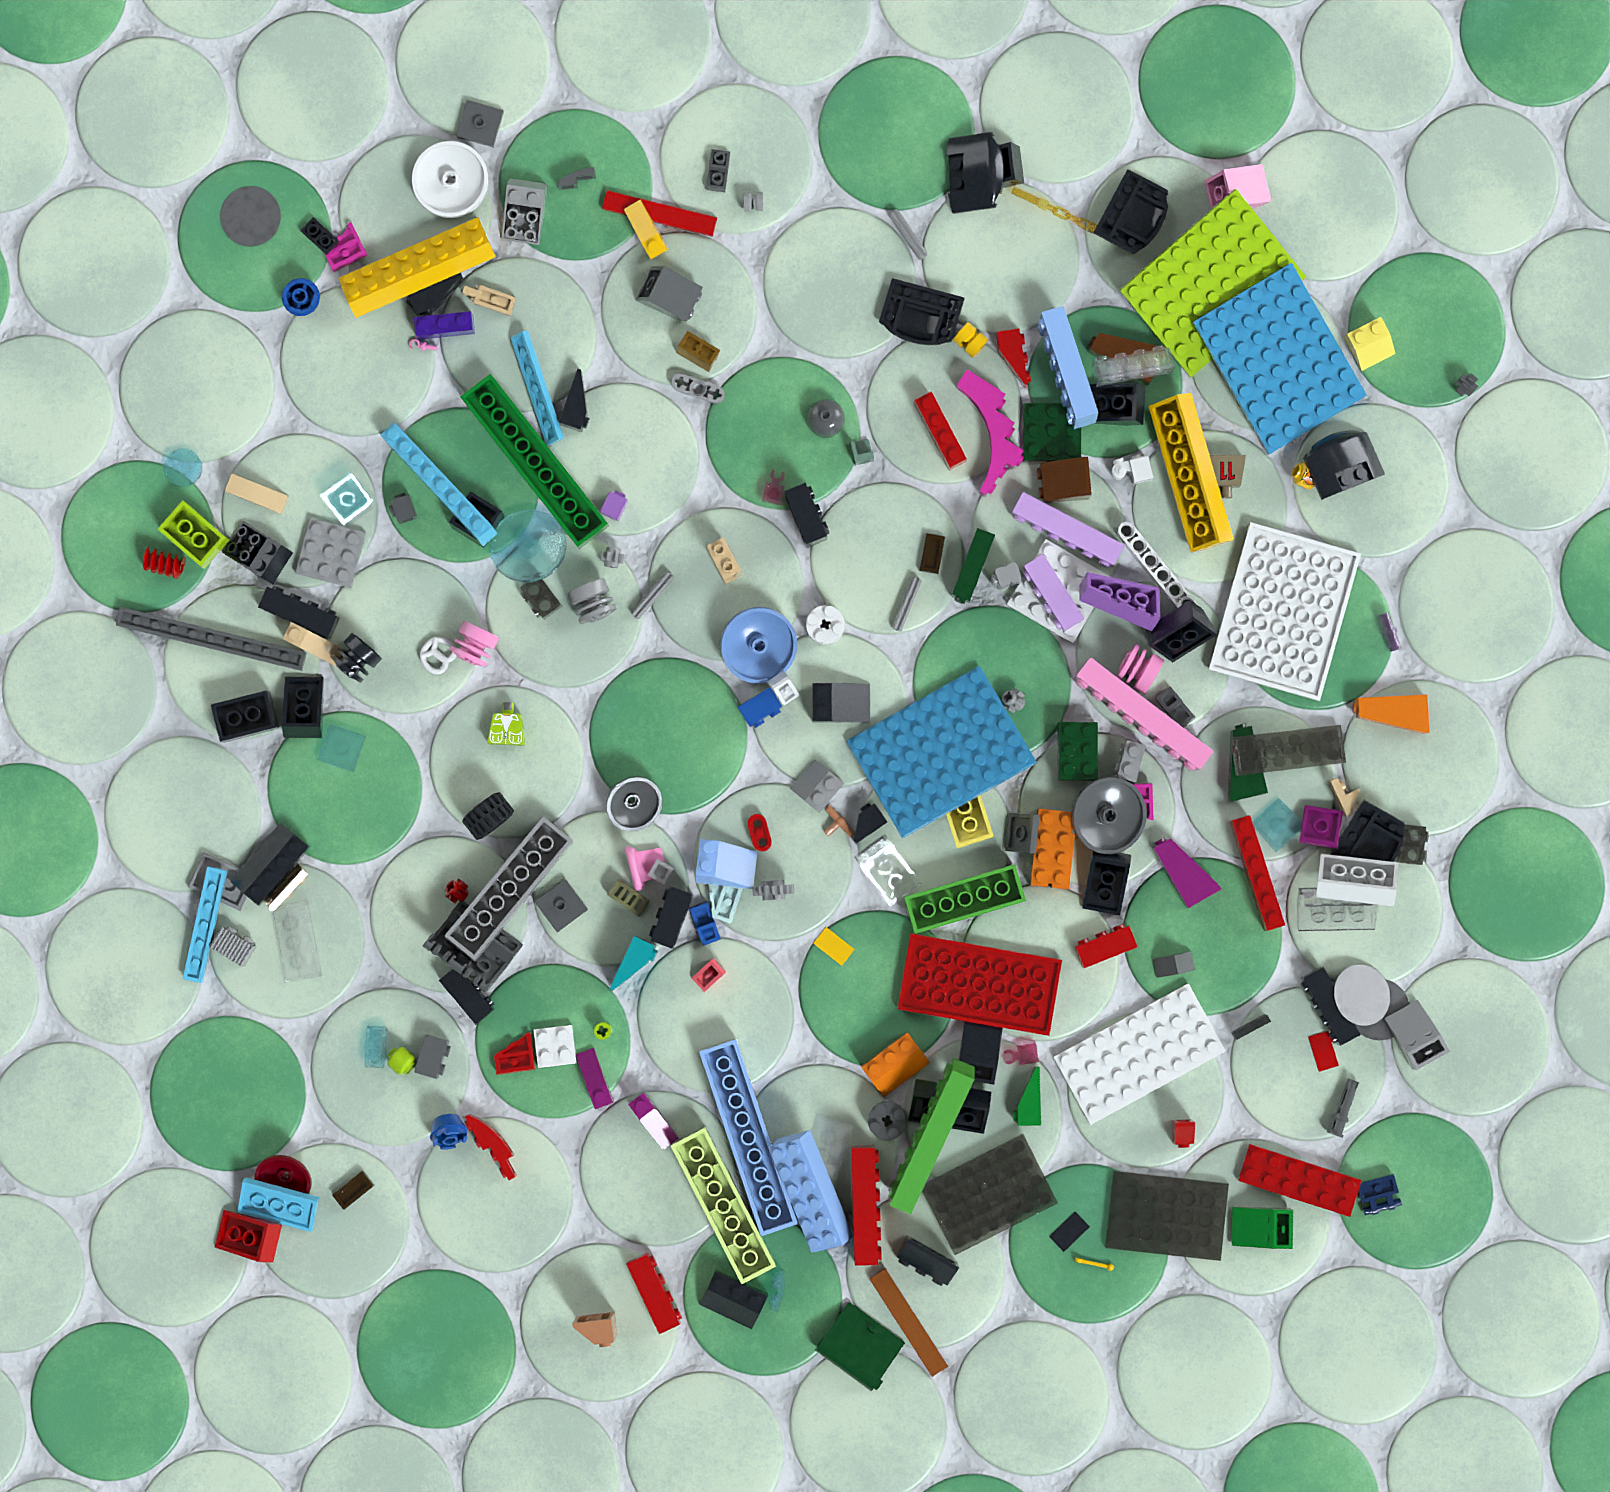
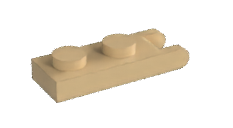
M297 864L266 898L265 904L270 911L276 910L285 899L292 895L293 890L305 881L308 873L301 865Z

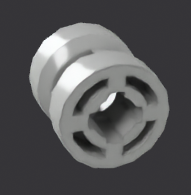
M744 192V212H750L751 210L763 211V192H757L756 194Z

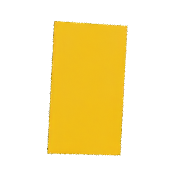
M825 927L813 943L841 966L855 950L827 927Z

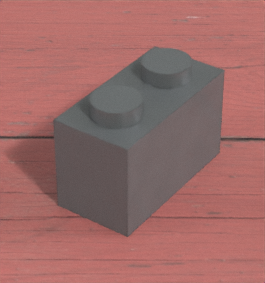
M428 1034L425 1035L414 1072L435 1079L439 1078V1075L442 1076L446 1066L443 1064L444 1058L449 1056L451 1046L448 1045L449 1041Z

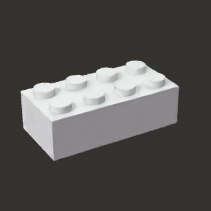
M1321 854L1316 897L1394 906L1399 863Z

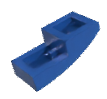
M708 902L689 907L702 945L705 946L721 940Z

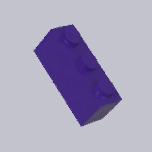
M471 311L414 317L415 333L418 340L475 334L474 317Z

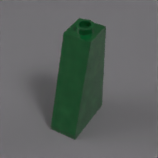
M977 528L952 593V597H955L954 601L961 604L970 602L995 534Z
M1246 723L1236 725L1235 730H1232L1230 733L1228 802L1268 793L1252 726L1247 727Z

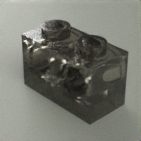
M539 574L520 587L523 591L520 595L526 603L529 601L534 607L531 610L537 618L542 617L545 620L563 607ZM538 586V594L530 595V587ZM543 601L550 602L551 606L547 611H543L540 608Z
M1405 825L1403 827L1404 839L1397 856V863L1423 865L1427 858V850H1424L1425 842H1428L1429 832L1426 831L1424 826ZM1412 830L1418 832L1419 837L1416 841L1410 838ZM1411 849L1417 853L1414 860L1408 857V852Z

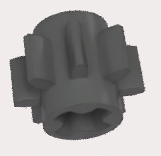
M1464 373L1455 383L1458 387L1455 391L1461 397L1464 394L1469 397L1479 387L1475 383L1478 378L1472 373L1469 376Z

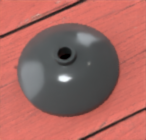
M632 776L619 781L609 792L606 801V811L609 819L616 827L624 831L645 829L657 819L662 809V795L659 788L653 781L641 776Z

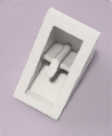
M784 671L768 681L783 705L799 696V693Z

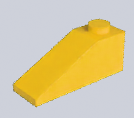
M641 200L624 209L650 259H654L669 250Z

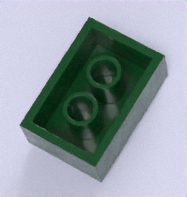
M1059 722L1058 781H1093L1098 779V722Z

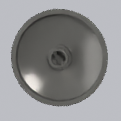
M1116 777L1098 778L1085 785L1076 796L1071 812L1072 826L1077 838L1087 848L1102 854H1115L1130 848L1141 836L1147 818L1145 801L1139 790L1130 782Z

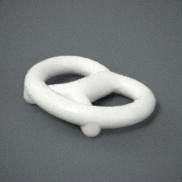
M444 637L429 639L423 645L420 652L422 665L432 674L444 673L448 668L449 662L456 658L453 652L447 657L437 650L438 642L444 643L449 647H456L451 640ZM434 656L443 663L442 667L439 669L433 668L427 662L426 657Z

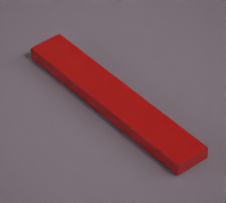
M606 191L602 210L627 216L624 209L641 200L654 223L710 237L714 235L717 217Z

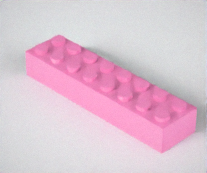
M1091 657L1074 677L1077 680L1076 685L1083 690L1086 688L1092 692L1091 696L1097 701L1103 700L1106 702V707L1113 713L1119 712L1123 715L1121 717L1122 720L1129 725L1132 723L1138 727L1136 730L1143 736L1149 735L1152 737V742L1159 748L1165 747L1169 750L1167 754L1175 760H1182L1184 762L1182 765L1188 770H1200L1214 752Z

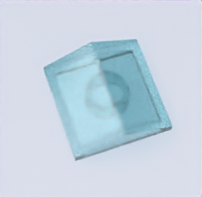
M351 472L320 495L343 525L374 502Z
M1279 798L1253 821L1255 830L1275 852L1300 832L1302 826L1301 821L1293 811Z

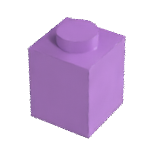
M615 490V493L610 491L600 511L601 514L619 522L628 503V500L625 498L626 495Z

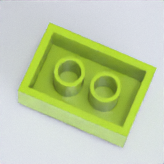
M183 500L158 528L162 534L204 569L230 541Z

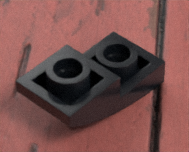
M314 217L300 230L326 255L340 242Z

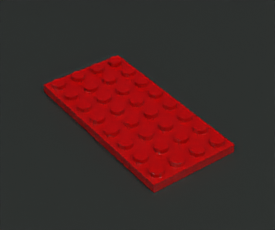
M910 933L897 1009L1050 1036L1062 960Z

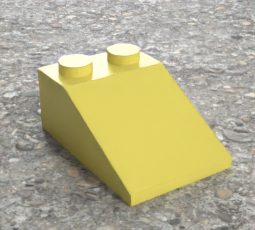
M981 795L946 814L957 849L994 837Z

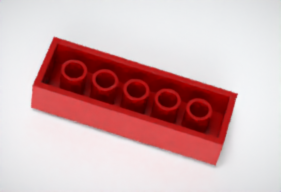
M874 1145L851 1146L855 1266L878 1265V1260H882L881 1246H878V1241H881V1227H877V1221H881L880 1208H876V1202L880 1201V1190L876 1188V1182H879V1169H875V1163L879 1162V1151L875 1149Z

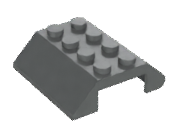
M459 902L441 927L429 936L423 947L431 951L433 955L440 957L444 963H447L448 966L462 974L463 977L470 979L474 985L479 986L478 988L487 992L505 971L523 944L502 929L478 960L474 962L445 938L446 933L469 907L466 902Z

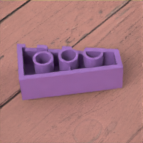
M1089 572L1086 573L1079 585V601L1150 631H1153L1160 620L1159 587Z

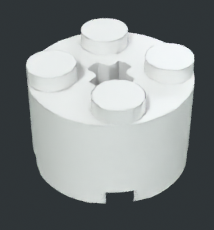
M819 606L808 615L806 629L809 637L814 642L821 645H831L836 643L843 635L845 628L844 618L840 611L833 606ZM823 621L826 623L830 622L828 630L820 627Z

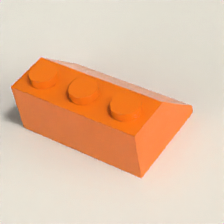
M906 1032L863 1064L861 1068L883 1097H885L930 1062L908 1032Z

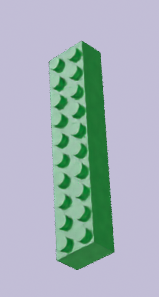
M491 374L460 396L579 550L609 527L602 515Z

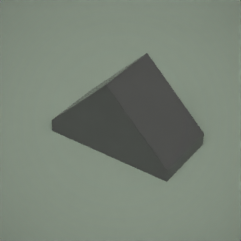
M1191 951L1153 959L1157 978L1195 970Z

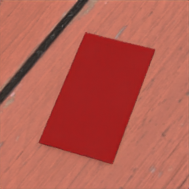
M1329 1031L1308 1037L1319 1072L1339 1066L1332 1041L1328 1035Z

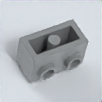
M1129 740L1125 741V744H1121L1119 755H1121L1120 762H1116L1114 768L1116 778L1131 783L1136 782L1146 745Z

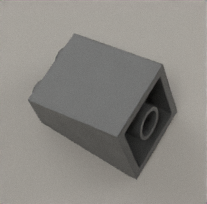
M652 266L636 301L676 320L687 322L694 313L693 307L702 296L701 290L703 287L665 266Z

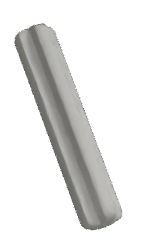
M893 210L889 217L919 260L927 256L926 250L899 210Z
M668 571L665 572L632 610L631 614L636 619H640L672 582L674 576Z
M912 577L892 626L896 631H902L922 580L917 577Z

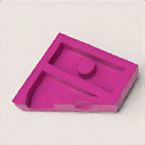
M352 222L348 223L344 233L337 237L340 242L327 255L325 254L333 272L368 255Z

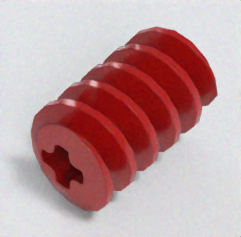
M149 547L146 548L143 556V569L145 571L150 569L152 573H156L158 570L159 575L165 573L167 577L172 575L174 579L179 578L186 563V557H183L181 561H179V555L172 559V553L164 557V551L157 555V549L154 548L152 553H150Z

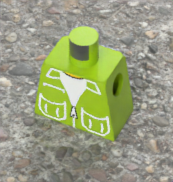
M502 702V713H493L487 744L526 745L522 715L514 714V703Z

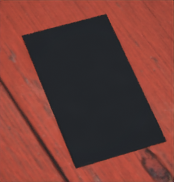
M1075 1211L1049 1237L1065 1252L1090 1226Z

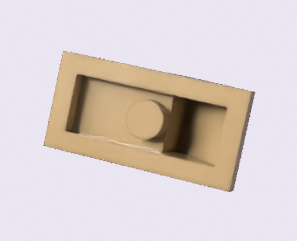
M1334 778L1328 781L1341 811H1343V816L1350 815L1359 789L1345 794L1346 788L1342 780L1339 781L1338 778Z

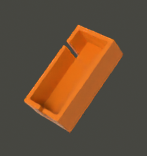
M1037 809V815H1040L1036 854L1032 855L1029 885L1048 887V883H1050V888L1068 890L1075 834L1071 833V830H1073L1071 812Z

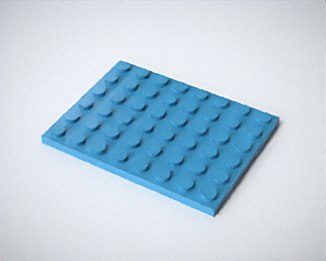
M1289 263L1192 322L1267 454L1273 453L1367 396L1292 263Z
M980 666L846 741L902 839L1037 763Z

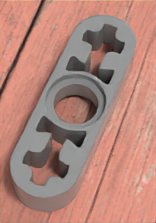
M681 373L674 375L672 378V387L678 392L713 404H720L725 398L724 390L720 386ZM680 378H683V382L689 384V380L692 381L689 387L690 391H686L687 386L685 385L677 387L675 381L680 380ZM695 384L703 385L704 390L701 394L693 392ZM707 386L711 387L709 389L710 392L715 393L718 390L721 398L717 397L714 400L711 394H708V397H704L707 392Z

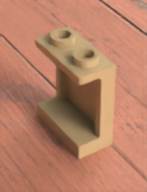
M724 537L707 546L708 552L725 584L743 576Z

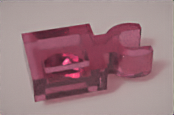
M772 470L770 473L772 483L766 482L762 502L781 505L785 486L780 485V482L784 480L785 473L782 472L780 478H775V470Z
M1036 1043L1017 1045V1051L1015 1052L1010 1049L1004 1051V1054H1012V1059L1005 1061L1006 1064H1012L1016 1060H1019V1065L1039 1062Z

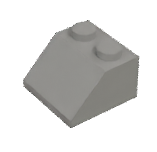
M814 759L790 789L820 813L844 783Z

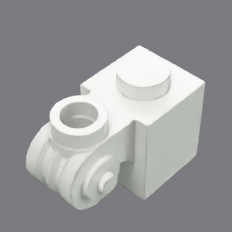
M1143 454L1132 456V460L1125 461L1124 458L1113 461L1114 467L1111 470V475L1116 480H1121L1126 473L1131 475L1133 485L1153 479L1148 456L1143 457Z

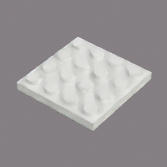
M1045 539L1035 558L1042 554L1045 555L1085 619L1065 632L1062 629L1058 630L1053 623V620H1055L1052 613L1048 614L1043 607L1045 602L1041 597L1038 598L1032 589L1034 588L1031 580L1028 582L1024 576L1007 606L1073 644L1094 609L1093 606L1079 601L1080 583L1087 572L1103 576L1108 575Z

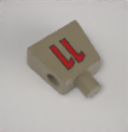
M1209 455L1218 487L1221 488L1222 499H1231L1232 488H1239L1241 486L1246 455Z

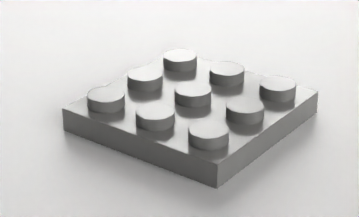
M310 518L295 573L352 588L366 533Z

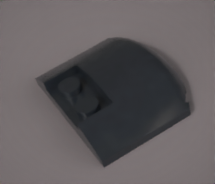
M993 132L949 138L946 154L949 156L950 193H948L953 214L993 209L997 206L995 201L998 195L1002 194L1005 168L1002 150L992 137L995 136Z
M1127 169L1093 234L1133 255L1136 254L1139 250L1146 247L1161 229L1168 210L1166 195L1168 196V190Z
M892 278L879 323L884 325L896 337L919 345L950 343L953 340L965 298Z
M1348 430L1333 433L1315 443L1311 447L1312 449L1309 454H1305L1303 457L1321 500L1385 475L1367 432Z
M1364 799L1340 836L1338 848H1332L1329 855L1394 862L1403 843V827H1405V822Z

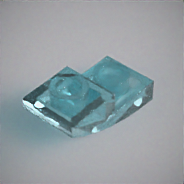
M367 1026L364 1055L365 1067L384 1068L387 1052L385 1043L388 1029L386 1026Z
M780 1269L779 1273L775 1271L770 1281L773 1283L772 1288L778 1291V1293H773L769 1301L772 1304L770 1309L778 1312L784 1294L785 1272L783 1269Z

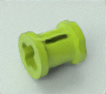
M601 1022L594 1028V1035L600 1040L609 1038L612 1033L611 1025L606 1022ZM602 1025L603 1028L608 1029V1031L605 1033L606 1036H603V1034L598 1033V1030L601 1029L600 1026Z

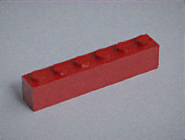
M1247 815L1229 821L1264 931L1285 926L1251 816Z

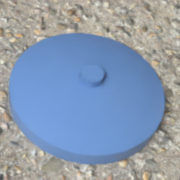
M767 607L748 608L732 617L725 626L720 642L721 655L728 669L736 677L750 683H766L782 671L786 672L792 665L797 652L796 633L787 618L778 611Z

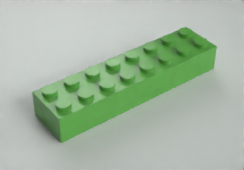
M955 1058L952 1059L951 1063L946 1064L943 1071V1080L940 1079L938 1081L935 1097L932 1096L930 1098L927 1114L924 1113L922 1115L920 1129L914 1132L912 1146H908L904 1155V1163H900L897 1169L896 1181L892 1180L888 1189L890 1191L888 1194L890 1206L908 1214L912 1213L974 1081L975 1067Z

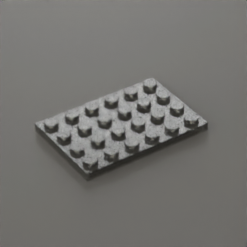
M1024 1134L926 1182L922 1190L954 1255L1058 1204Z
M1113 1170L1105 1248L1221 1261L1229 1183Z

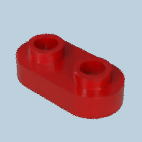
M754 814L748 819V829L754 848L764 852L772 845L770 832L765 817L760 814ZM755 820H759L761 822L760 827L754 826L753 823ZM762 838L766 840L764 846L759 845V840Z

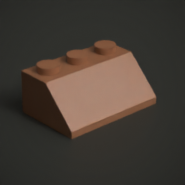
M615 1312L576 1316L572 1323L575 1330L594 1345L599 1344V1347L611 1346V1343L617 1337Z

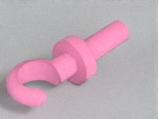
M412 339L409 342L411 349H413L412 342L416 341L417 347L421 348L422 351H426V349L438 350V346L429 345L425 341L420 343L418 339Z

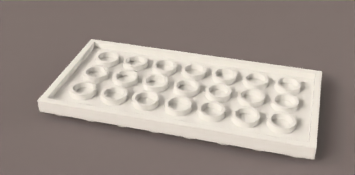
M1189 983L1053 1056L1089 1124L1092 1125L1224 1053L1225 1049Z

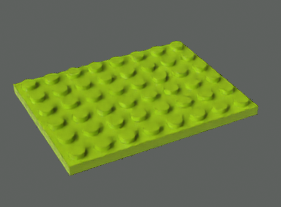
M1234 189L1119 291L1164 347L1169 349L1168 352L1189 377H1193L1213 359L1195 329L1193 321L1289 263L1293 264L1301 280H1304L1306 275L1240 192Z

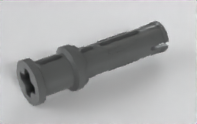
M1347 1078L1336 1113L1332 1114L1333 1120L1330 1129H1327V1133L1343 1138L1344 1135L1342 1133L1345 1124L1349 1121L1347 1116L1359 1082Z

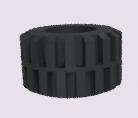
M497 792L483 800L466 814L462 823L474 838L479 840L489 835L512 816L514 809L503 795Z

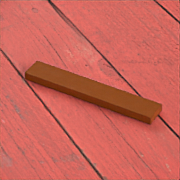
M886 1268L870 1277L871 1283L930 1375L933 1377L948 1367L947 1363Z

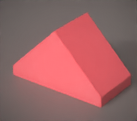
M713 958L692 979L705 992L726 971Z

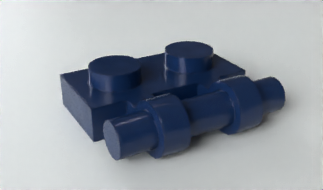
M1394 1174L1361 1182L1358 1190L1361 1203L1369 1201V1207L1363 1208L1365 1216L1369 1214L1377 1215L1380 1211L1387 1209L1391 1211L1395 1210V1207L1402 1206L1400 1198L1393 1200L1392 1197L1393 1194L1399 1193ZM1386 1198V1202L1376 1204L1375 1199Z

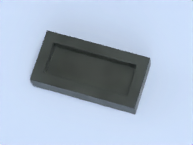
M1264 1014L1231 1033L1234 1039L1238 1040L1268 1024L1271 1020L1268 1015Z

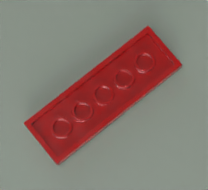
M1249 1144L1238 1179L1240 1182L1348 1217L1351 1216L1362 1181Z

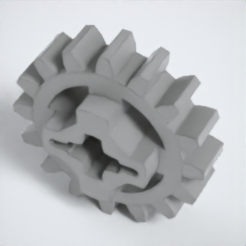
M784 880L761 881L762 886L752 887L753 896H762L763 901L785 899V894H794V884L784 885Z

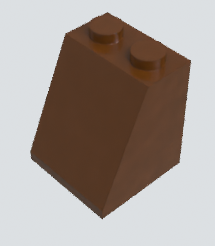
M1088 457L1044 462L1040 464V468H1037V479L1041 480V487H1038L1039 499L1043 498L1044 503L1087 500L1091 497Z

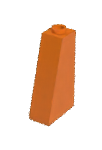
M1428 694L1356 698L1355 702H1353V714H1356L1358 719L1420 734L1430 733Z

